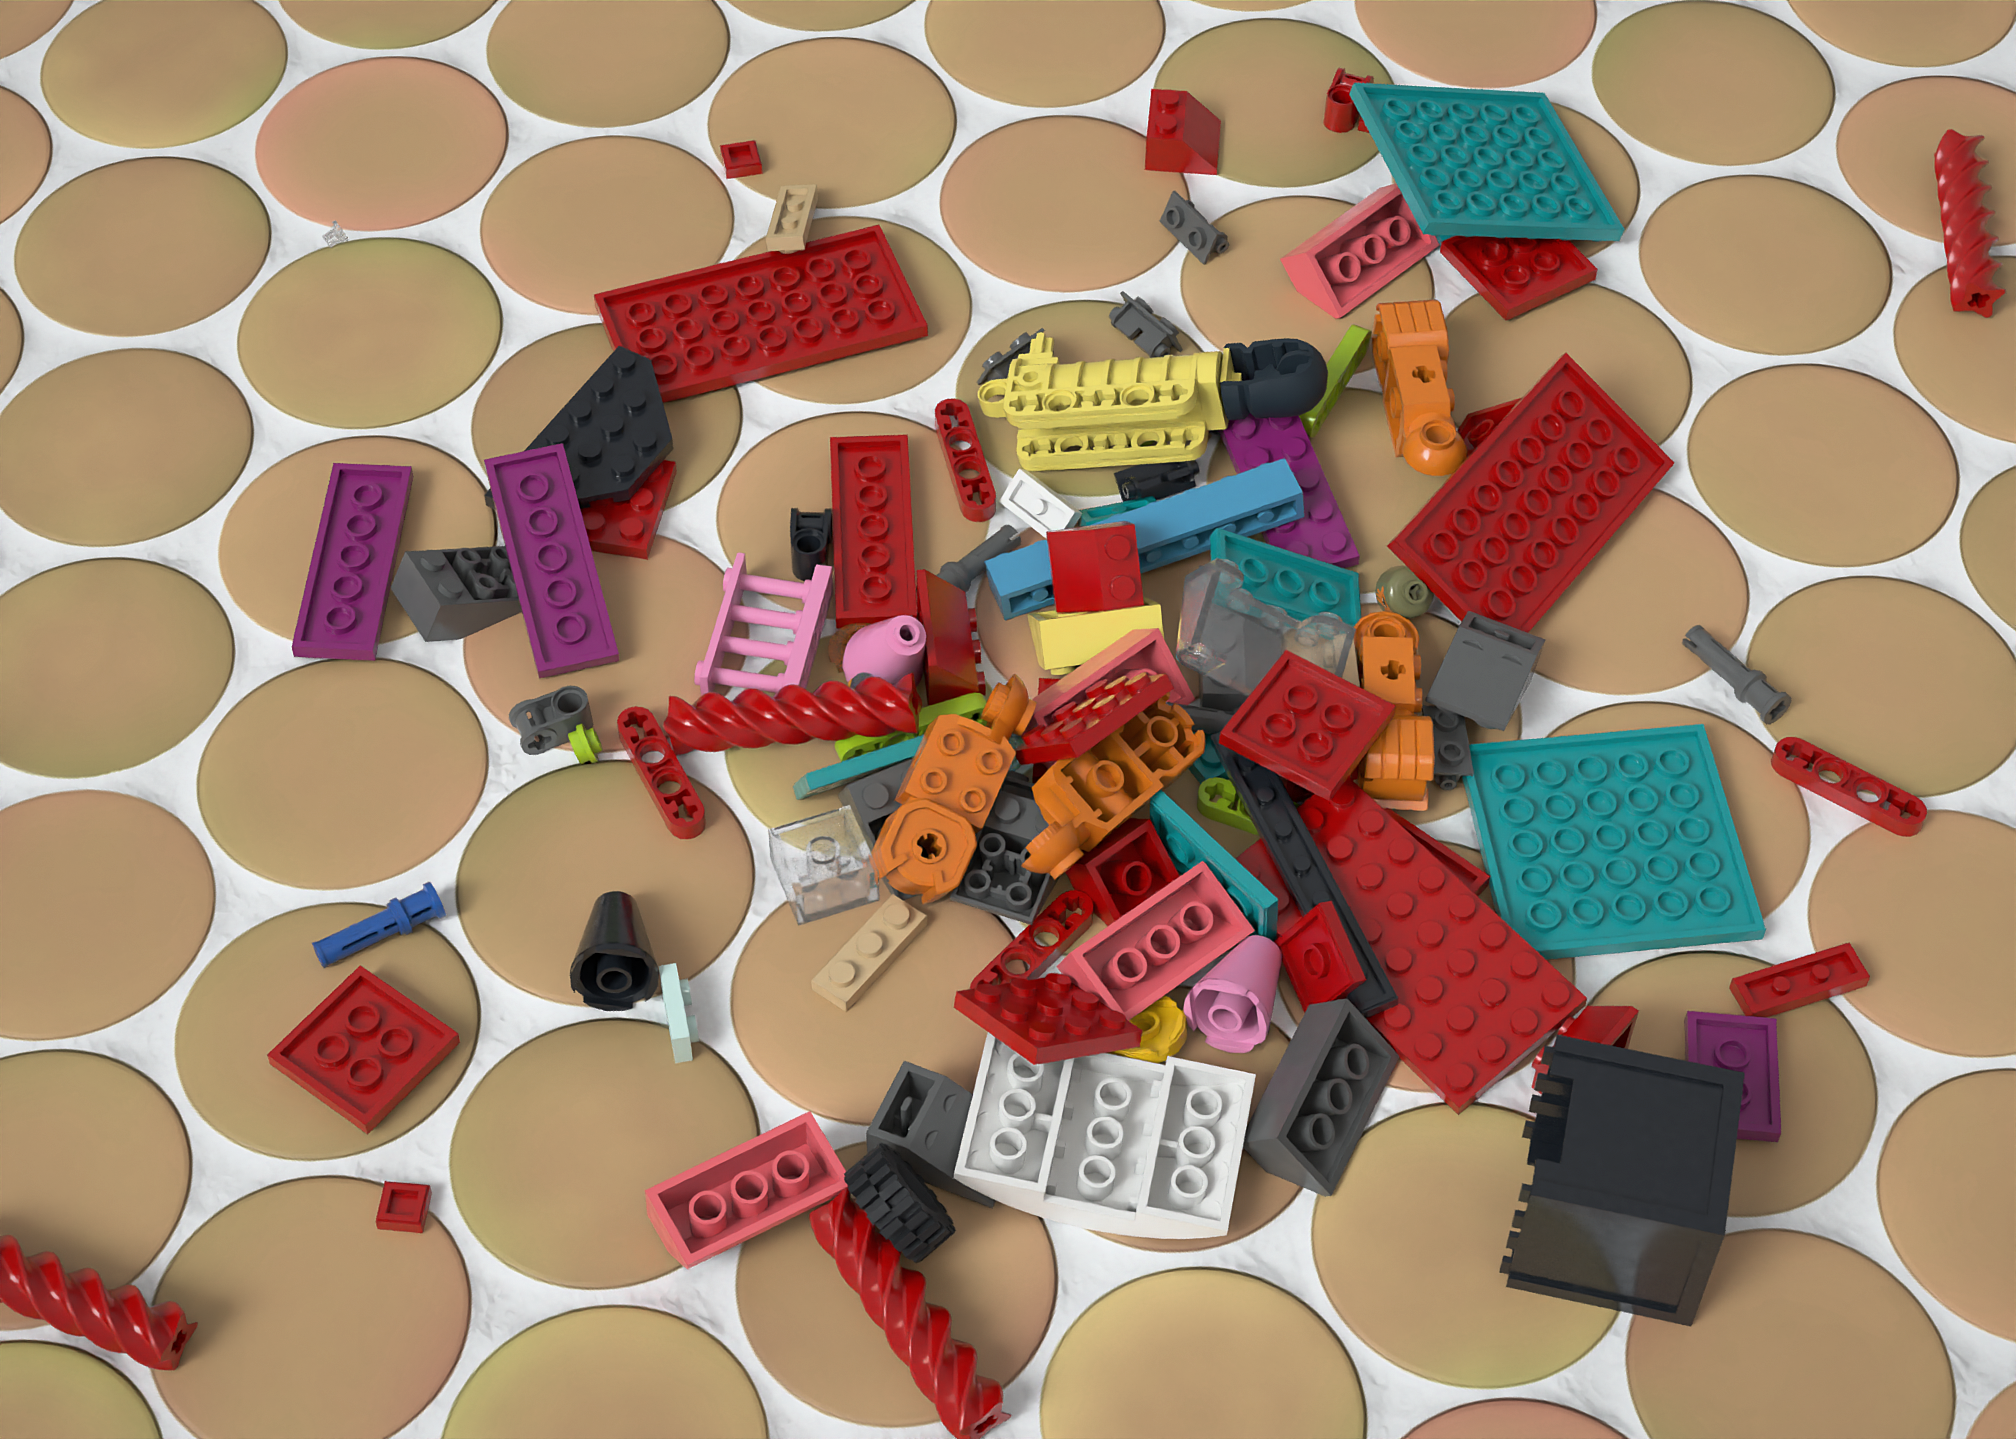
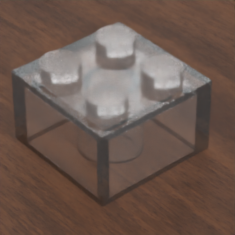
M850 805L768 829L770 860L798 926L880 900L879 870Z

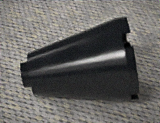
M611 891L599 896L594 903L570 968V982L573 992L575 993L577 990L583 996V1002L588 1006L604 1011H626L633 1008V1002L644 997L646 1002L652 998L658 987L659 970L636 900L627 893Z

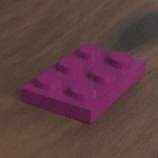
M1687 1011L1684 1020L1685 1061L1745 1073L1737 1139L1778 1142L1781 1136V1111L1776 1019Z

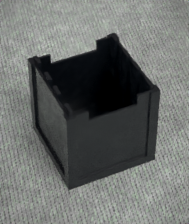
M1557 1035L1554 1047L1546 1045L1544 1047L1541 1064L1549 1065L1547 1074L1538 1073L1534 1090L1542 1092V1095L1532 1094L1528 1112L1537 1113L1534 1122L1525 1121L1522 1138L1530 1139L1526 1165L1535 1166L1532 1185L1522 1183L1518 1198L1519 1202L1527 1203L1526 1211L1515 1209L1511 1227L1520 1229V1232L1509 1231L1506 1248L1512 1249L1511 1257L1503 1255L1499 1273L1508 1274L1506 1283L1508 1288L1692 1326L1725 1236L1745 1073Z

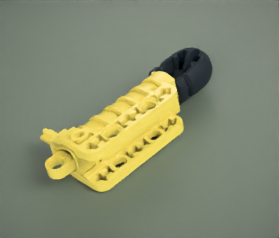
M1037 333L1036 339L1031 340L1030 352L1028 354H1019L1018 359L1011 361L1008 378L991 380L984 383L979 388L978 399L982 412L985 415L996 418L1006 417L1011 425L1021 429L1018 430L1016 451L1021 467L1027 471L1184 462L1201 457L1207 448L1208 431L1227 429L1229 420L1245 419L1250 413L1255 418L1292 417L1312 410L1322 400L1326 392L1328 369L1322 354L1314 346L1299 339L1289 338L1254 341L1248 348L1242 342L1227 343L1224 346L1223 353L1221 351H1212L1182 356H1173L1171 354L1154 358L1135 357L1134 359L1127 360L1106 359L1100 362L1078 361L1073 364H1060L1058 357L1053 355V337L1046 338L1045 333ZM1005 395L1000 401L988 402L993 396ZM1192 440L1190 445L1185 446L1186 441ZM1146 441H1158L1155 446L1140 447ZM1077 445L1082 447L1079 451L1063 452L1070 446Z

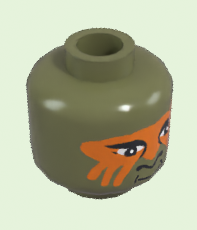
M1399 565L1389 568L1381 574L1376 583L1375 595L1381 609L1397 613L1405 618L1421 616L1430 608L1434 600V593L1407 566Z

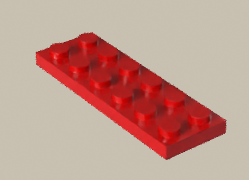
M908 434L830 437L836 629L863 628L870 624L901 615L917 619Z

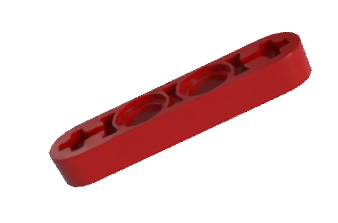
M955 398L942 400L935 407V429L960 510L969 521L985 522L990 520L996 512V492L970 410L962 400ZM949 416H953L954 419L957 420L956 427L952 428V423ZM957 441H965L971 446L965 450H956L950 445ZM966 469H973L979 472L980 475L967 479L963 478L959 473ZM978 492L982 505H977L976 501H973V493Z
M634 706L625 709L617 719L620 741L667 828L673 836L679 839H692L699 836L706 825L703 804L655 717L644 707ZM637 724L639 728H643V739L639 740L636 729L630 727L631 725ZM650 751H658L664 755L663 759L657 763H647L641 758ZM667 781H675L681 786L678 791L670 794L663 793L658 789L662 783ZM683 804L687 817L693 818V820L686 822L683 817L679 818L678 807Z
M1786 737L1777 742L1771 764L1775 772L1780 776L1896 835L1911 837L1921 831L1927 815V808L1923 801L1916 796L1803 739ZM1790 755L1796 756L1793 761L1787 759ZM1810 763L1814 764L1812 771L1806 770ZM1819 772H1834L1839 776L1840 781L1836 783L1826 782L1821 779ZM1857 791H1872L1878 797V801H1863L1858 797ZM1886 801L1891 803L1888 810L1883 809ZM1904 812L1911 814L1907 819L1901 817Z
M1077 890L1066 891L1059 895L1035 919L1033 925H1028L973 979L970 989H974L979 984L998 985V977L1002 981L1000 984L1011 983V980L1017 978L1027 980L1038 979L1089 929L1093 920L1094 905L1092 899L1086 893ZM1066 909L1072 912L1077 909L1082 910L1081 915L1073 913L1066 919ZM1049 932L1054 934L1058 941L1052 946H1041L1036 943L1034 938L1040 933ZM1018 959L1027 962L1030 968L1025 973L1014 974L1006 968V965L1010 961Z

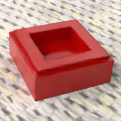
M755 140L720 145V155L727 179L762 174V163Z
M385 1181L375 1221L377 1229L423 1233L432 1196L430 1185Z

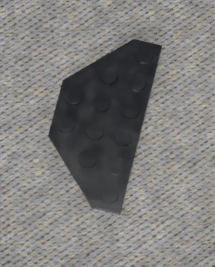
M621 346L615 349L524 450L527 451L563 443L580 509L590 507L589 502L613 498L614 503L630 500L674 449L652 361ZM489 489L484 495L486 506L495 509L491 489Z

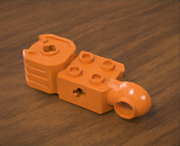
M1437 299L1378 303L1376 311H1379L1380 314H1375L1373 334L1377 336H1372V355L1379 386L1382 388V401L1395 456L1404 457L1407 464L1413 469L1426 475L1444 476L1453 474L1466 460L1467 447L1461 435L1456 431L1454 420L1450 415V412H1453L1455 408V397L1453 389L1446 386L1449 342L1441 303Z
M1387 611L1373 612L1362 617L1353 628L1360 688L1396 705L1393 719L1360 761L1358 786L1383 809L1388 807L1391 810L1395 808V810L1412 809L1413 811H1426L1428 809L1429 792L1427 782L1432 781L1434 778L1435 756L1432 718L1430 716H1418L1417 714L1421 713L1422 688H1417L1415 681L1420 680L1421 656L1417 655L1416 651L1420 638L1417 628L1409 619L1397 613Z
M1013 674L1006 685L998 682L994 687L981 714V719L987 721L986 726L957 714L939 715L928 725L894 800L902 805L886 818L868 858L870 870L876 882L886 876L889 880L888 883L904 894H923L921 897L922 904L939 900L960 885L977 847L975 834L982 830L1016 754L1009 743L1012 733L1018 736L1023 734L1036 708L1037 702L1029 699L1027 688L1018 675ZM920 846L927 851V858L921 856L922 848Z
M1171 693L1165 694L1078 758L1057 761L1032 787L1035 803L1039 806L1041 814L1049 826L1025 847L1031 856L1021 865L1023 868L1039 874L1049 873L1056 880L1084 855L1080 849L1090 852L1150 802V798L1158 791H1164L1174 783L1204 753V730H1198L1193 734L1191 727L1194 725V722L1189 714L1177 703H1174L1172 706L1166 704Z

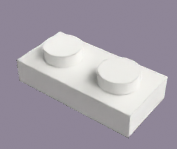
M1023 469L1017 471L999 501L1046 539V531L1074 528L1082 515V512L1029 471Z

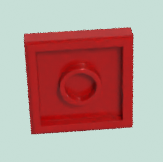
M1332 901L1319 903L1274 941L1281 951L1282 962L1304 1013L1311 1004L1345 998L1366 981Z

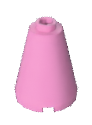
M901 615L870 624L858 630L847 643L842 667L847 682L854 677L868 678L873 676L885 679L892 685H895L906 674L913 673L917 687L921 681L924 669L926 632L923 625L911 616Z
M1248 936L1190 989L1185 998L1183 1012L1189 1027L1193 1031L1198 1028L1207 1036L1205 1040L1207 1044L1229 1053H1246L1251 1051L1254 1045L1261 1044L1265 1040L1270 1029L1282 962V954L1279 947L1272 940L1264 936Z

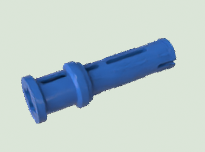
M431 882L423 884L422 890L401 900H398L396 897L389 900V903L386 904L387 909L354 923L324 939L313 942L312 946L323 968L397 932L401 935H408L412 933L413 927L434 917L442 919L446 917L443 904Z

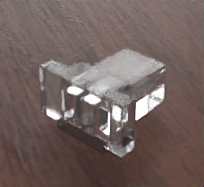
M336 220L332 222L334 224L331 227L332 229L322 236L330 248L340 241L346 240L347 242L349 240Z

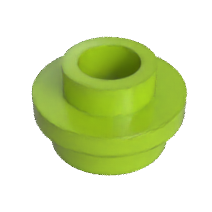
M583 723L576 725V730L568 733V737L580 764L588 761L592 764L598 762L597 753L603 751L595 729L590 728L586 730Z

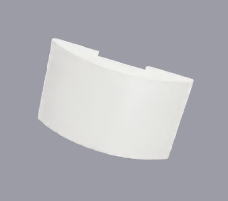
M988 1032L954 1171V1179L989 1198L1013 1208L1084 1229L1159 1239H1194L1226 1236L1256 1074L1167 1056L1166 1065L1109 1053L1034 1065Z

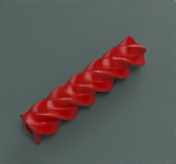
M1949 129L1940 140L1936 153H1934V166L1938 182V199L1941 207V225L1944 232L1947 275L1951 285L1950 301L1955 312L1973 311L1988 318L1992 316L1993 303L2006 293V289L1997 286L1992 281L1995 272L2003 264L1994 260L1989 255L1992 245L1999 240V237L1990 234L1985 229L1988 220L1996 212L1988 209L1982 203L1984 195L1992 189L1991 185L1982 182L1978 176L1980 171L1989 164L1988 160L1980 158L1975 153L1978 144L1984 140V136H1963L1955 130Z
M913 673L906 674L895 685L880 677L871 676L861 681L854 689H851L842 682L830 680L819 686L813 693L799 685L790 684L781 688L773 697L759 689L749 688L738 694L733 701L728 700L719 693L708 692L698 698L692 705L677 696H669L668 716L663 726L671 739L673 752L676 756L693 750L719 752L734 746L756 749L766 747L775 742L785 745H798L816 738L825 741H840L856 734L865 737H882L897 730L918 734L922 699L917 693Z
M848 1186L845 1187L831 1202L810 1213L811 1227L817 1241L835 1259L838 1270L848 1286L860 1295L864 1309L872 1321L885 1331L887 1341L896 1356L910 1367L915 1384L923 1395L935 1404L940 1420L947 1430L957 1439H981L989 1430L1007 1421L1012 1416V1414L1002 1411L1004 1397L1002 1386L994 1379L977 1375L978 1356L974 1346L951 1338L952 1317L948 1309L925 1301L926 1278L917 1270L900 1266L901 1252L893 1247L889 1239L886 1240L880 1232L876 1231L875 1224L870 1222L867 1218V1213L856 1203L857 1198H852Z
M8 1234L0 1236V1303H4L14 1312L25 1317L45 1320L55 1329L66 1334L85 1336L96 1346L107 1351L126 1353L136 1362L148 1368L176 1370L184 1347L198 1325V1322L187 1323L185 1313L177 1302L167 1301L154 1306H148L140 1289L135 1285L127 1284L107 1290L100 1274L95 1269L88 1267L66 1273L59 1257L54 1252L45 1251L26 1257L14 1236Z

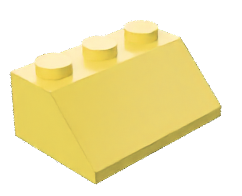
M1143 597L1144 605L1121 609L1060 613L1055 612V610L1027 613L1039 666L1045 670L1050 669L1051 675L1069 674L1075 670L1076 665L1084 664L1133 629L1159 628L1164 638L1160 604Z

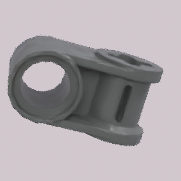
M565 686L535 699L522 701L516 704L509 712L510 723L518 729L521 735L520 746L524 753L529 755L542 754L551 748L570 742L568 733L575 731L578 724L583 723L586 730L593 728L594 725L587 693L578 686ZM527 712L531 713L532 718L528 719ZM535 736H538L539 742L535 741Z

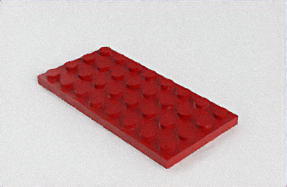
M880 224L806 242L805 250H798L794 253L785 254L779 251H769L594 294L595 307L613 352L618 346H621L652 361L663 403L928 336L926 320Z
M1565 352L1390 541L1387 547L1461 622L1467 612L1471 611L1529 633L1675 462Z
M1349 777L1330 802L1314 794L1297 808L1398 997L1397 1006L1366 1018L1367 1021L1397 1052L1399 1058L1458 1115L1555 1033L1570 1016L1573 1017L1586 1006L1587 997ZM1260 838L1235 859L1279 899L1278 938L1299 921L1302 915Z

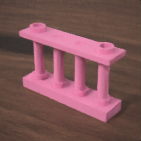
M737 552L733 568L727 567L724 574V598L705 660L697 662L694 677L695 685H700L701 696L705 693L713 692L716 684L747 689L756 688L775 694L781 688L790 684L799 685L806 689L833 595L832 567L816 564L812 580L806 579L804 583L747 574L745 554ZM746 590L802 599V603H805L803 611L797 610L796 614L741 606L740 602L743 592ZM735 621L791 629L793 634H796L794 642L788 641L787 645L731 637L730 635ZM725 652L784 661V665L787 668L785 673L771 676L721 668Z

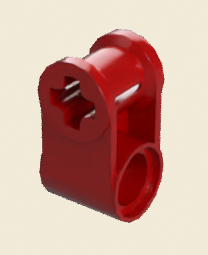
M1339 67L1337 69L1333 82L1327 91L1323 120L1327 129L1337 133H1344L1354 128L1360 114L1349 95L1354 83L1374 84V76L1367 75L1364 78L1346 73L1344 68Z

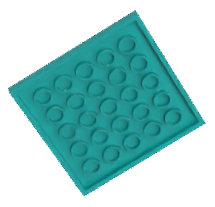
M1372 83L1353 84L1349 95L1423 234L1432 236L1542 238L1566 241H1620L1625 231L1623 225L1545 93Z
M1704 724L1469 744L1474 774L1473 776H1462L1485 872L1490 876L1489 888L1495 912L1546 960L1763 939L1766 928Z

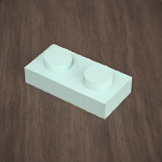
M676 963L659 966L661 990L675 1063L692 1061L691 1043L699 1042L695 1015L686 1017L684 1006L692 1005L688 979L679 980Z

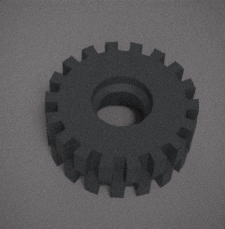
M879 1143L844 1173V1180L849 1185L850 1193L857 1198L856 1203L867 1213V1218L870 1222L880 1229L883 1237L886 1240L889 1239L896 1250L902 1251L904 1256L909 1260H913L914 1263H920L955 1233L956 1229L952 1225L954 1224L952 1218L946 1214L948 1211L937 1200V1195L932 1189L928 1188L925 1184L926 1181L920 1174L917 1175L908 1161H904L897 1151H892L889 1145Z

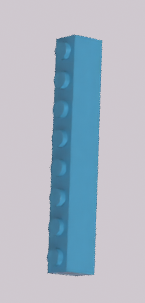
M1283 458L1271 463H1264L1257 468L1234 476H1226L1219 481L1199 488L1186 490L1173 497L1151 502L1138 509L1113 515L1106 520L1091 525L1128 521L1135 524L1141 574L1211 550L1210 536L1216 528L1248 537L1303 518V491L1286 459ZM1040 540L1033 545L1009 553H1002L995 558L985 561L989 586L1004 620L1055 604L1047 540Z

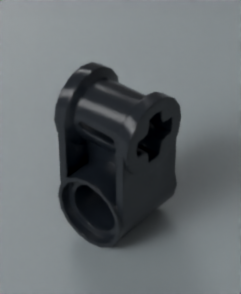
M791 508L790 543L792 572L796 578L802 581L806 579L812 580L816 564L828 566L829 544L832 541V508H825L824 512H800L798 508Z

